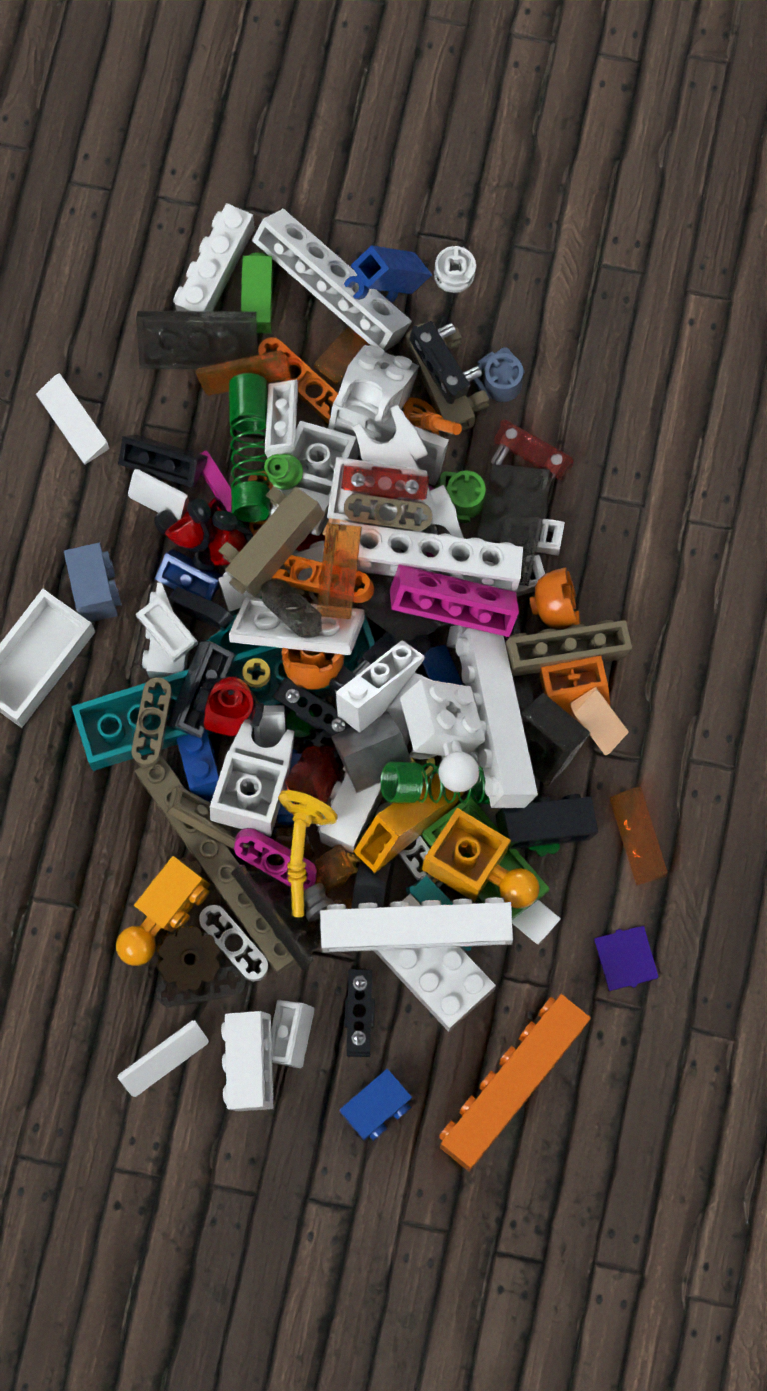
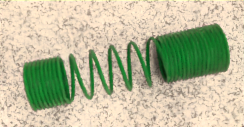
M243 373L234 376L229 381L230 435L233 437L230 443L233 453L230 458L231 463L234 465L231 470V476L234 478L231 484L232 514L236 516L237 520L243 522H258L266 519L271 514L270 499L266 496L270 491V488L266 485L269 478L266 474L260 473L265 468L253 470L245 469L238 465L250 461L265 463V460L257 458L264 457L266 454L248 456L240 454L238 451L251 447L265 449V446L258 445L265 443V440L246 442L239 440L238 437L252 433L266 436L260 430L266 428L267 381L258 374ZM233 429L244 433L238 434L235 437L233 434ZM235 440H237L240 443L248 444L247 446H243L241 448H238L237 450L233 448V443ZM236 453L239 456L252 459H246L236 464L233 457ZM236 467L243 471L252 472L237 478L234 476ZM250 475H261L267 478L264 482H243L239 479Z
M388 762L381 774L382 795L389 803H415L417 800L423 803L427 798L429 790L430 798L434 803L439 802L443 793L448 803H452L456 795H458L459 800L464 804L467 803L470 795H472L476 804H490L489 796L485 792V776L481 766L478 767V780L469 789L467 799L464 801L461 799L460 792H454L452 800H448L445 786L441 781L439 798L437 800L433 799L431 790L434 773L436 771L438 773L439 765L435 766L432 763H425L421 766L417 762ZM426 766H432L435 768L431 774L429 783L427 774L423 769ZM423 774H424V776H425V782H426V793H425L424 799H423V800H420L419 798H420V796H421V794H422V790H423Z

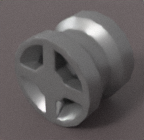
M322 883L315 884L304 891V908L308 921L319 919L320 910H327V905L335 904L332 899L327 898L325 895V887Z

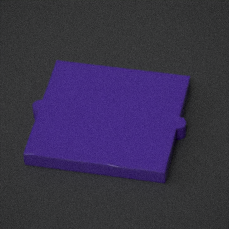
M644 925L624 931L617 929L613 934L594 938L609 992L629 986L636 988L637 984L659 978Z

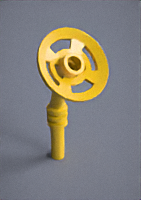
M284 790L279 793L278 800L287 811L294 815L290 862L287 863L288 882L291 883L292 916L302 917L305 915L303 882L306 881V862L303 861L306 827H310L311 823L318 825L335 824L338 815L330 806L317 798L298 791Z

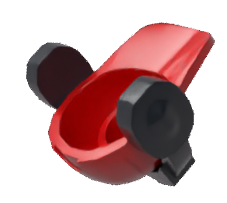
M202 498L193 499L188 504V511L178 521L169 511L159 512L154 518L155 526L162 535L167 536L175 544L187 548L188 551L199 552L201 549L205 550L215 539L210 517L211 510L217 504V500L214 498L207 504Z
M216 507V512L211 520L215 539L209 545L210 552H197L192 560L194 566L203 571H214L219 565L230 564L223 558L224 555L219 552L226 542L240 552L253 537L250 528L237 520L234 514L222 511L220 507Z
M237 677L216 678L215 681L208 683L205 688L200 687L199 693L196 696L195 710L203 712L205 708L204 727L206 730L227 736H235L244 720L248 719L249 716L250 725L259 726L263 717L264 703L258 702L255 694L243 680Z

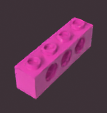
M400 564L390 588L391 610L510 637L519 614L516 592Z

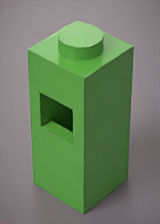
M252 253L242 258V333H272L273 259L272 256H267L264 253Z

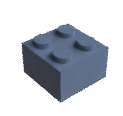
M100 542L64 550L78 614L90 622L118 616L116 607L122 604L115 580H110V578L115 577V572L109 552H103Z

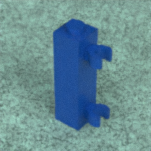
M371 245L350 265L358 276L347 278L344 285L351 288L355 283H358L359 290L353 297L359 300L367 296L369 289H375L379 292L382 290L388 291V295L385 298L392 303L396 300L398 293L412 294L432 274L415 252Z

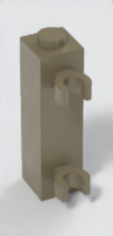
M457 327L454 334L443 338L448 349L462 344L460 341L462 337ZM411 328L406 333V345L414 363L419 365L418 372L435 411L443 419L461 424L462 431L474 427L475 415L473 412L489 407L488 402L490 400L486 391H479L468 398L464 395L456 399L453 404L447 403L409 340ZM445 432L447 437L453 435Z
M273 486L266 496L277 509L240 552L228 542L220 548L219 552L230 563L225 569L231 578L229 584L239 593L244 594L247 591L253 597H256L324 517L325 513L320 504L298 487H295L286 496Z

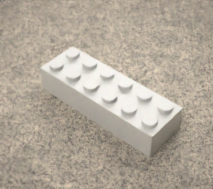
M415 672L385 710V712L388 711L401 731L406 747L410 741V735L400 698L420 679L431 680ZM344 767L345 778L342 783L336 782L330 795L332 799L331 808L337 813L338 819L332 825L317 824L316 826H318L317 832L320 834L321 843L345 852V854L350 853L349 856H351V854H355L353 851L367 831V826L371 823L383 795L381 783L356 793Z

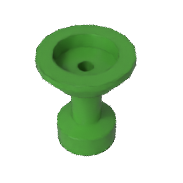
M275 454L270 456L265 462L264 468L269 481L278 489H292L300 483L303 477L301 462L291 454Z

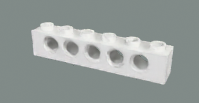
M281 209L262 220L252 241L266 254L272 256L274 261L370 345L382 348L384 352L401 341L412 321L375 289H369L367 296L363 299H354V294L359 290L358 283H355L351 288L345 287L344 283L347 278L358 276L356 272L285 209Z
M341 521L334 565L361 572L395 576L400 564L516 592L521 578L523 547L515 546L509 542L492 543L485 542L480 538L464 539L445 533L435 535L416 530H399L383 525L371 526L356 521ZM362 544H370L374 548L367 549ZM393 548H400L404 553H397ZM430 552L435 557H427L423 553ZM459 556L462 557L465 561L460 562L455 560L453 557ZM483 561H491L495 565L489 566L485 564Z

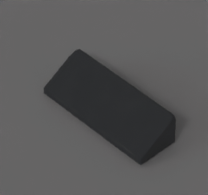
M132 434L122 437L118 465L133 470L138 469L146 474L193 488L196 486L205 467L208 456Z
M211 641L200 642L168 719V727L191 736L202 737L205 730V708L203 712L195 710L196 696L199 693L200 687L205 688L208 683L215 681L216 678H226L235 655L234 653Z

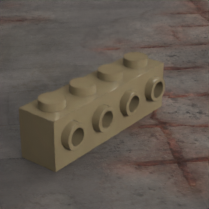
M604 620L590 626L578 624L558 631L556 629H546L532 635L519 633L510 636L505 642L512 677L539 673L541 667L600 655L603 662L622 660L633 649L626 620L616 622Z

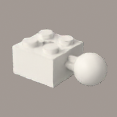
M420 679L400 698L413 751L445 756L438 770L441 783L453 792L467 791L475 785L479 776L478 764L469 754L485 741L472 689L470 686Z

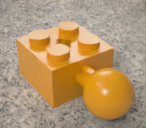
M456 808L423 861L421 870L467 898L472 899L474 902L488 881L499 887L501 898H504V902H511V907L526 908L532 905L539 895V882L532 872L522 868L508 871L499 865L508 850L511 840L459 808ZM467 852L471 856L470 858L463 857V855Z
M172 856L134 904L147 918L140 926L128 927L119 934L116 941V951L119 958L132 966H140L150 961L156 951L154 937L161 928L173 932L179 926H184L190 919V915L187 913L195 904L197 906L202 904L209 895L210 891L207 888L211 883L183 861Z

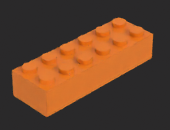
M560 994L556 1000L552 996L548 999L538 1014L541 1017L539 1022L535 1024L531 1021L520 1034L519 1040L522 1043L518 1048L515 1049L511 1046L500 1059L499 1064L502 1068L496 1074L491 1070L480 1084L479 1089L482 1092L477 1099L471 1095L461 1107L459 1112L462 1115L461 1119L456 1124L451 1120L441 1132L439 1137L442 1140L440 1148L468 1172H470L590 1021L591 1017L564 995Z

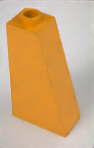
M438 773L432 779L431 790L434 800H437L440 794ZM423 782V790L419 798L420 800L424 799L426 793V782ZM445 787L447 799L452 800L454 792ZM428 790L427 798L423 803H420L418 800L415 803L394 802L376 815L353 852L376 873L422 835L425 829L453 809L459 801L458 795H456L452 803H448L442 793L439 802L434 803L430 798Z

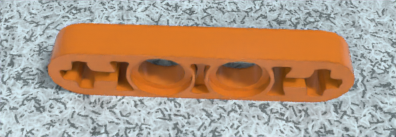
M272 337L263 340L258 348L262 364L282 382L297 379L298 397L329 424L331 416L330 407L325 403V400L330 395L328 403L333 406V402L339 393L282 341ZM267 348L270 350L277 348V355L282 360L279 368H277L279 360L273 355L266 357ZM296 365L301 369V374L294 379L288 378L284 373L285 369L288 366ZM310 385H319L323 390L322 394L317 398L309 397L306 394V389Z
M291 555L283 564L287 570L279 569L271 578L273 582L355 603L368 601L373 596L375 590L373 582L367 574L361 571ZM303 569H312L310 578L304 581L298 579L299 573ZM339 575V581L335 586H325V581L329 576ZM349 582L351 585L357 586V587L360 586V585L363 583V584L365 585V587H364V588H359V589L357 590V592H356V591L353 589V587L350 586V585H347V583Z

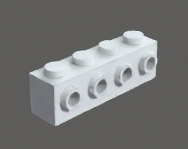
M227 203L222 212L218 211L212 222L213 230L209 237L205 236L199 248L201 254L196 262H191L186 274L188 279L184 287L180 286L177 289L173 299L177 316L202 328H205L255 229L253 214Z

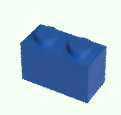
M205 729L201 738L186 735L176 739L190 791L211 803L220 776V770L214 748Z
M387 1068L345 1104L339 1112L363 1141H366L369 1137L374 1141L387 1130V1127L384 1125L393 1116L399 1120L411 1109L408 1103L412 1101V1096Z

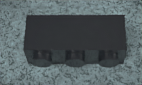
M570 794L562 797V800L552 801L551 797H542L535 799L533 803H529L525 808H501L495 814L498 833L511 840L508 850L588 841L599 832L592 796L581 798L580 794Z

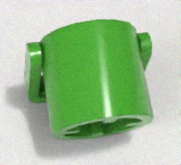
M468 470L459 471L458 473L445 471L439 476L438 485L435 488L442 485L445 486L456 508L458 522L469 523L470 518L478 515L484 508L486 498L485 482L477 473Z

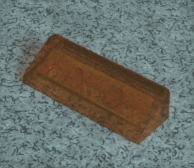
M281 350L202 367L196 370V375L203 391L208 396L229 392V381L231 378L243 373L258 374L264 377L267 383L291 377L288 356Z
M327 522L316 614L319 616L351 619L361 526Z
M641 786L610 797L609 799L636 886L665 878L668 872Z

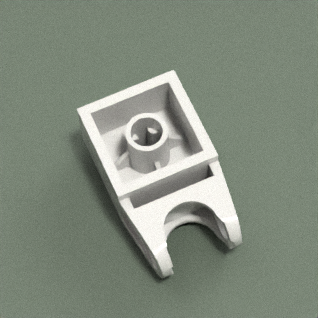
M364 345L347 367L335 405L341 408L351 405L364 407L373 412L376 421L384 423L390 417H393L390 408L399 404L402 409L410 397L419 365L412 363L407 357L393 356L385 353L378 346Z
M300 421L296 429L295 450L290 453L298 458L303 467V477L295 487H298L317 501L325 513L324 517L311 531V534L318 536L322 533L329 520L327 514L336 456L357 460L359 455L356 436ZM294 488L289 490H279L286 496H288ZM273 504L271 508V515L277 509Z
M245 719L230 750L227 751L210 804V821L240 829L252 828L271 837L281 805L278 796L281 791L286 789L295 731L287 729L277 745L263 748L252 740L253 725H250V719ZM247 792H252V793H254V794H253V795H247Z

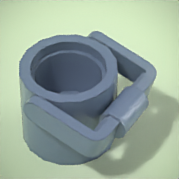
M503 347L496 353L491 351L477 362L479 370L485 371L484 385L478 377L472 380L479 391L485 390L489 399L492 398L499 402H508L518 396L522 388L525 371L520 360L508 348Z

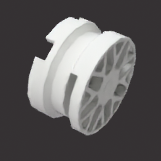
M451 246L442 250L436 258L434 277L438 286L451 293L462 292L469 288L475 276V258L470 251L459 246Z

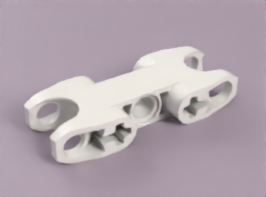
M399 404L390 408L396 424V433L389 441L379 442L373 440L361 423L353 426L363 461L419 469L416 460L429 455L417 429L405 416ZM425 483L423 503L427 504L432 510L433 518L430 525L438 524L444 526L454 537L464 538L459 526L456 508L445 486L442 485L430 491L427 483ZM421 509L419 525L422 520H427L428 515L423 514V509Z

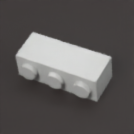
M262 1011L225 1014V1022L222 1023L221 1033L226 1047V1053L222 1057V1067L226 1073L223 1100L227 1104V1109L234 1111L273 1109L271 1014Z

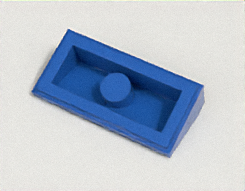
M174 549L168 551L162 560L155 580L174 590L176 587H180L211 601L220 586L218 578L223 577V575L216 571L200 570L194 566L193 559Z
M446 644L430 648L424 655L425 659L421 663L426 678L432 681L463 685Z

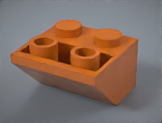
M601 655L541 667L539 677L552 734L584 728L574 715L570 703L594 687L599 690L611 706L608 682Z

